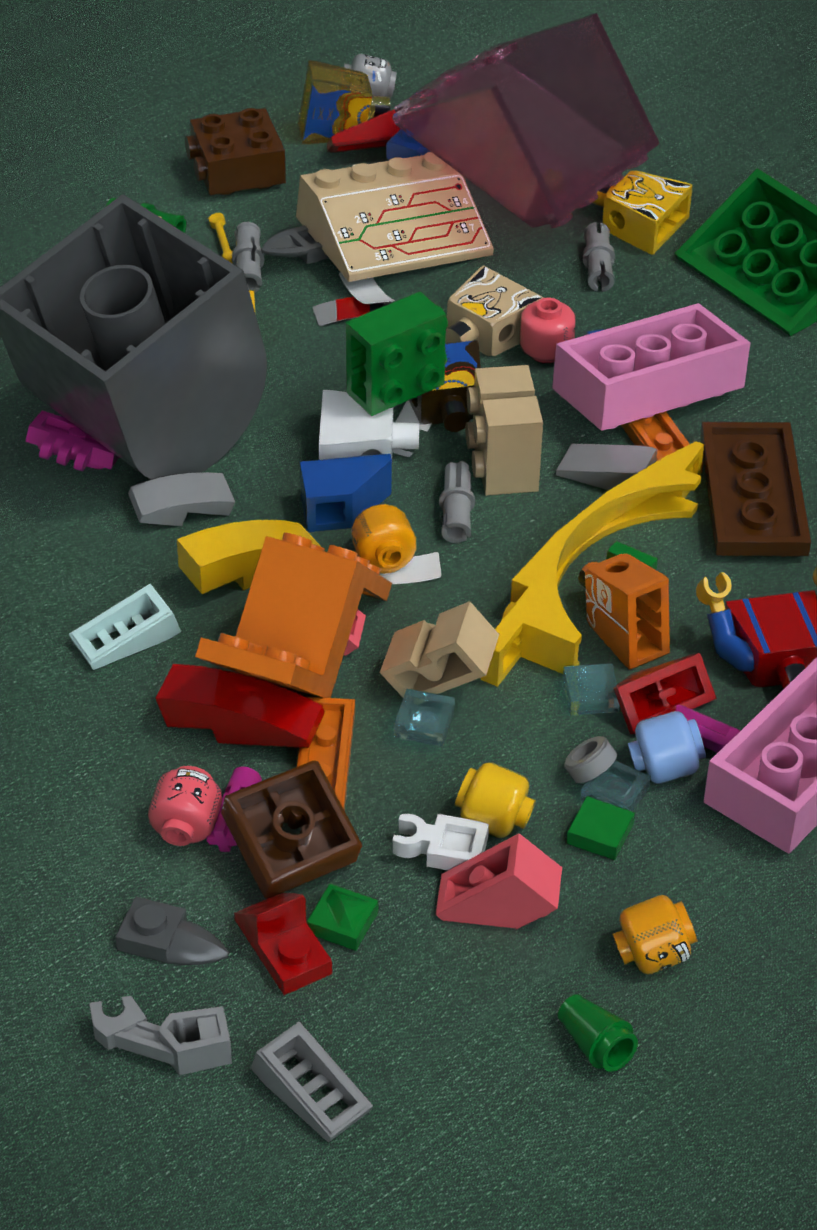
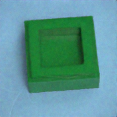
M586 796L568 830L567 844L616 860L634 825L635 812Z

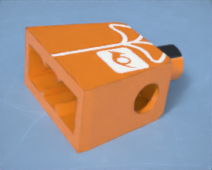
M619 554L599 563L590 562L581 569L578 580L586 589L587 621L619 660L631 670L669 654V578L629 554Z

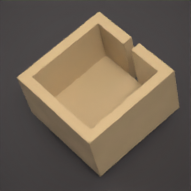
M529 366L476 368L474 387L467 388L469 415L473 414V422H466L465 426L467 448H475V451H472L474 478H482L485 496L539 492L543 420L538 400L535 396Z

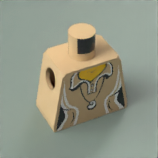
M483 265L448 300V326L445 343L477 340L481 353L487 356H496L520 344V325L523 310L529 304L539 301L544 297Z

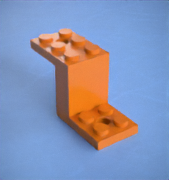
M284 532L282 540L266 536L236 636L220 633L218 642L201 637L195 657L239 674L317 697L331 698L362 594L387 601L392 583L379 575L380 567L369 564V560L358 557V553L349 549L329 545L328 551L325 552V548L311 544L312 540Z

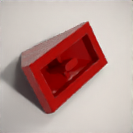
M700 653L632 673L614 687L630 734H635L636 726L640 721L673 712L678 704L694 709L717 699Z

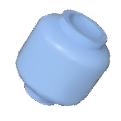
M679 711L640 721L635 729L636 741L627 743L635 772L646 770L649 779L655 784L693 775L699 768V759L706 758L696 720L687 721L686 717Z

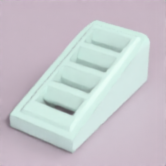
M150 583L69 633V636L91 668L95 670L167 641L181 633V629L173 612ZM135 623L136 626L129 630L127 626ZM118 631L120 636L113 640L109 633ZM100 638L104 646L96 650L90 642L91 640Z

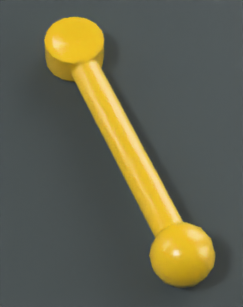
M214 213L209 216L208 220L211 228L216 229L223 251L221 257L232 263L233 251L230 249L223 228L226 224L224 215L222 213Z

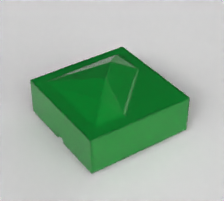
M329 884L309 917L307 924L316 937L357 951L378 914L379 900Z

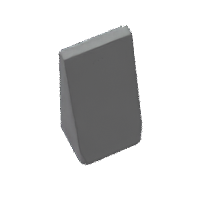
M572 443L559 464L556 475L610 490L655 463L657 449L636 445Z

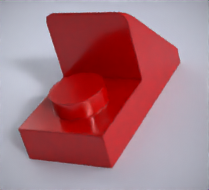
M280 893L234 913V920L283 995L332 974L331 958L306 923V898L303 894Z

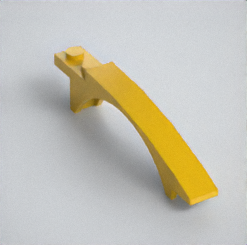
M695 441L661 458L608 490L558 530L512 579L511 600L503 613L501 622L495 628L499 633V637L487 674L481 677L482 681L498 687L520 657L568 677H574L579 670L578 651L582 634L569 619L558 593V586L563 575L583 551L595 542L618 530L655 520L692 518L697 511L698 503L685 498L690 491H695L701 483L700 475L704 444Z

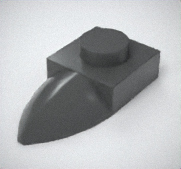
M305 225L274 235L264 243L261 249L263 254L270 256L299 257L306 264L329 258L322 250L320 242H316Z
M135 896L115 936L118 951L168 964L203 965L226 959L229 955V951L215 935L202 926L187 920L186 909Z

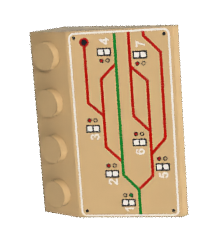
M428 152L425 155L409 158L396 157L384 162L372 164L359 163L353 167L335 170L322 169L316 173L300 175L296 218L302 225L308 228V232L313 239L322 245V250L348 282L493 255V245L463 174L444 152Z

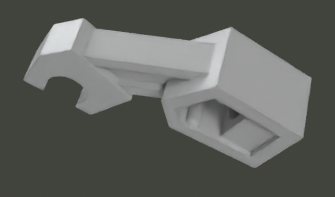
M132 996L121 997L123 1012L116 1017H109L103 1013L102 1001L89 1003L95 1039L107 1050L117 1047L168 1063L179 1076L232 1064L231 1042L223 1006L169 1013L162 1025L159 1026L147 1022L146 1016Z

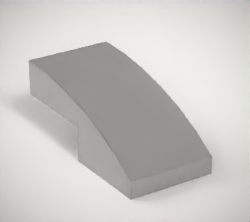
M184 473L159 477L131 486L128 493L139 523L182 526L188 512L230 516L235 504L223 473Z

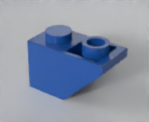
M391 454L300 462L301 500L307 531L315 532L352 528L355 519L362 511L371 506L379 505L391 495Z

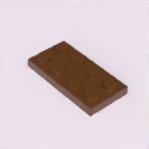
M702 422L700 437L701 443L704 444L703 460L716 556H809L811 538L791 423Z

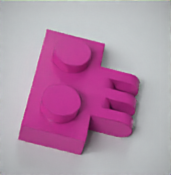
M42 410L29 425L25 442L38 446L40 458L49 460L52 455H57L56 463L64 466L71 459L74 460L73 468L82 472L86 467L94 469L107 468L111 470L119 459L117 455L64 417Z

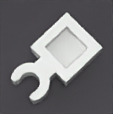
M401 814L399 816V833L411 836L394 835L393 854L403 858H412L420 854H426L427 867L450 870L485 851L489 837V824L477 820L438 814L435 825L426 824L422 818L416 815Z

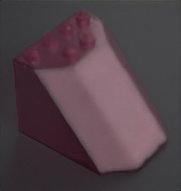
M597 13L497 44L481 52L472 60L460 63L446 70L436 79L412 94V96L395 106L394 110L396 113L392 117L396 126L532 228L548 224L551 228H557L573 218L571 213L573 210L585 207L597 200L599 197L597 192L620 182L624 178L622 172L648 160L647 153L660 144Z

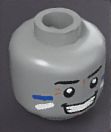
M358 54L353 58L351 65L344 63L339 86L346 87V90L350 91V93H345L346 96L350 95L347 97L348 101L355 97H372L370 106L375 107V105H382L385 100H391L397 73L391 70V64L386 59Z

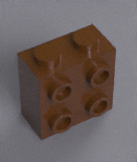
M247 108L241 112L222 115L208 114L203 118L190 119L191 135L185 136L186 152L189 160L194 159L196 178L198 181H204L209 195H227L234 191L252 188L264 189L272 185L286 183L285 149L266 108Z

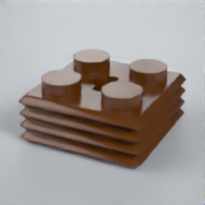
M313 760L228 794L224 798L221 814L265 898H271L352 864L358 859L362 843L318 761ZM287 823L291 829L300 827V834L292 835L290 832L286 833L282 830V825Z

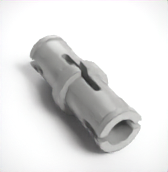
M242 222L237 226L238 230L234 232L236 247L232 252V263L244 271L249 291L256 293L260 290V286H262L261 267L265 261V255L260 247L261 231L258 225L253 222Z
M597 222L589 224L584 230L586 247L583 251V263L588 269V285L590 288L598 291V281H601V292H605L613 287L615 282L612 270L615 262V250L610 245L609 228L604 223H600V233H598Z

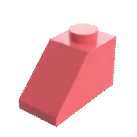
M518 833L442 873L435 915L442 921L519 929L558 909L562 867Z

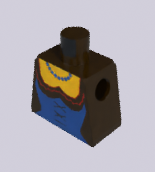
M477 340L445 344L447 355L445 384L409 400L421 424L444 423L448 431L458 432L465 429L466 422H470L473 419V414L469 415L467 388L474 387L475 369L481 368L479 343Z

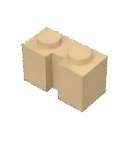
M469 601L440 613L436 625L422 620L394 632L380 674L411 705L486 676L499 633Z

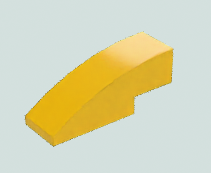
M283 520L234 522L203 529L178 538V565L201 594L232 581H236L243 590L251 587L266 536L282 540L283 534L286 532L312 540L311 544L318 546L320 544L297 522Z

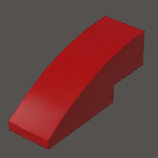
M173 664L155 697L167 727L212 729L217 743L309 748L325 714L323 705L296 692L261 679L205 666Z

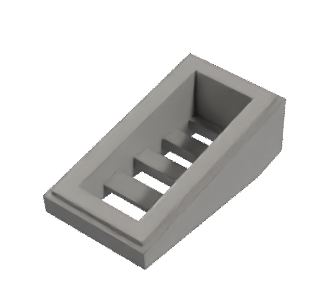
M300 1021L255 1054L250 1069L265 1086L328 1143L373 1108L370 1101ZM295 1057L300 1063L288 1071L283 1064ZM308 1071L316 1076L304 1086H301L297 1081ZM326 1085L331 1092L316 1103L311 1095ZM339 1100L344 1101L349 1107L331 1120L325 1114V1111Z

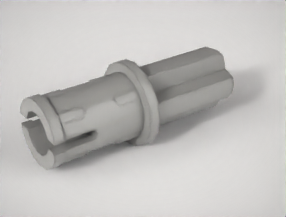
M464 461L458 463L450 462L446 465L444 491L439 496V505L443 510L442 536L445 540L452 543L464 542L467 540V536H471L470 511L475 506V496L470 491L471 473L469 465Z

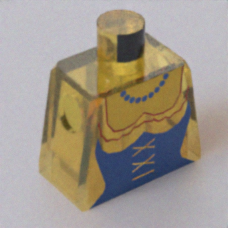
M313 60L308 61L298 119L302 144L328 143L334 134L365 122L368 118L372 119L390 111V98L386 96H372L369 78L364 72Z

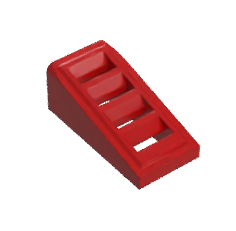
M404 107L393 109L334 134L326 144L327 152L336 153L386 147V143L407 123Z

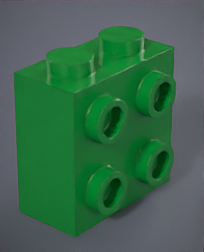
M419 291L346 322L347 394L369 415L374 416L445 384V364L447 362L445 341L448 321L444 310Z

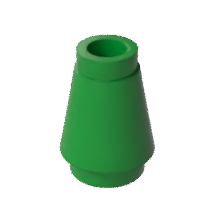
M579 994L570 996L560 1006L558 1011L559 1021L564 1024L566 1030L593 1067L604 1068L608 1072H614L624 1067L632 1059L637 1050L638 1039L633 1034V1027L629 1022Z

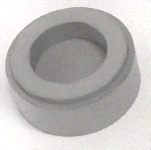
M593 737L582 742L569 753L564 767L576 783H585L604 773L614 763L617 753L606 737Z

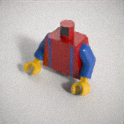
M816 567L815 570L813 571V581H814V583H815L816 586H817V567ZM720 572L715 580L719 593H715L709 588L708 579L705 576L697 585L696 596L703 604L710 606L711 613L707 614L715 651L719 657L739 671H743L752 685L759 688L782 685L784 689L817 657V595L815 590L726 601V605H724L723 599L729 594L732 587L730 578L724 572Z

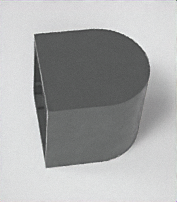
M124 194L0 287V335L15 373L23 387L149 479L153 480L175 474L201 473L207 470L235 445L252 420L265 386L267 359L244 271Z

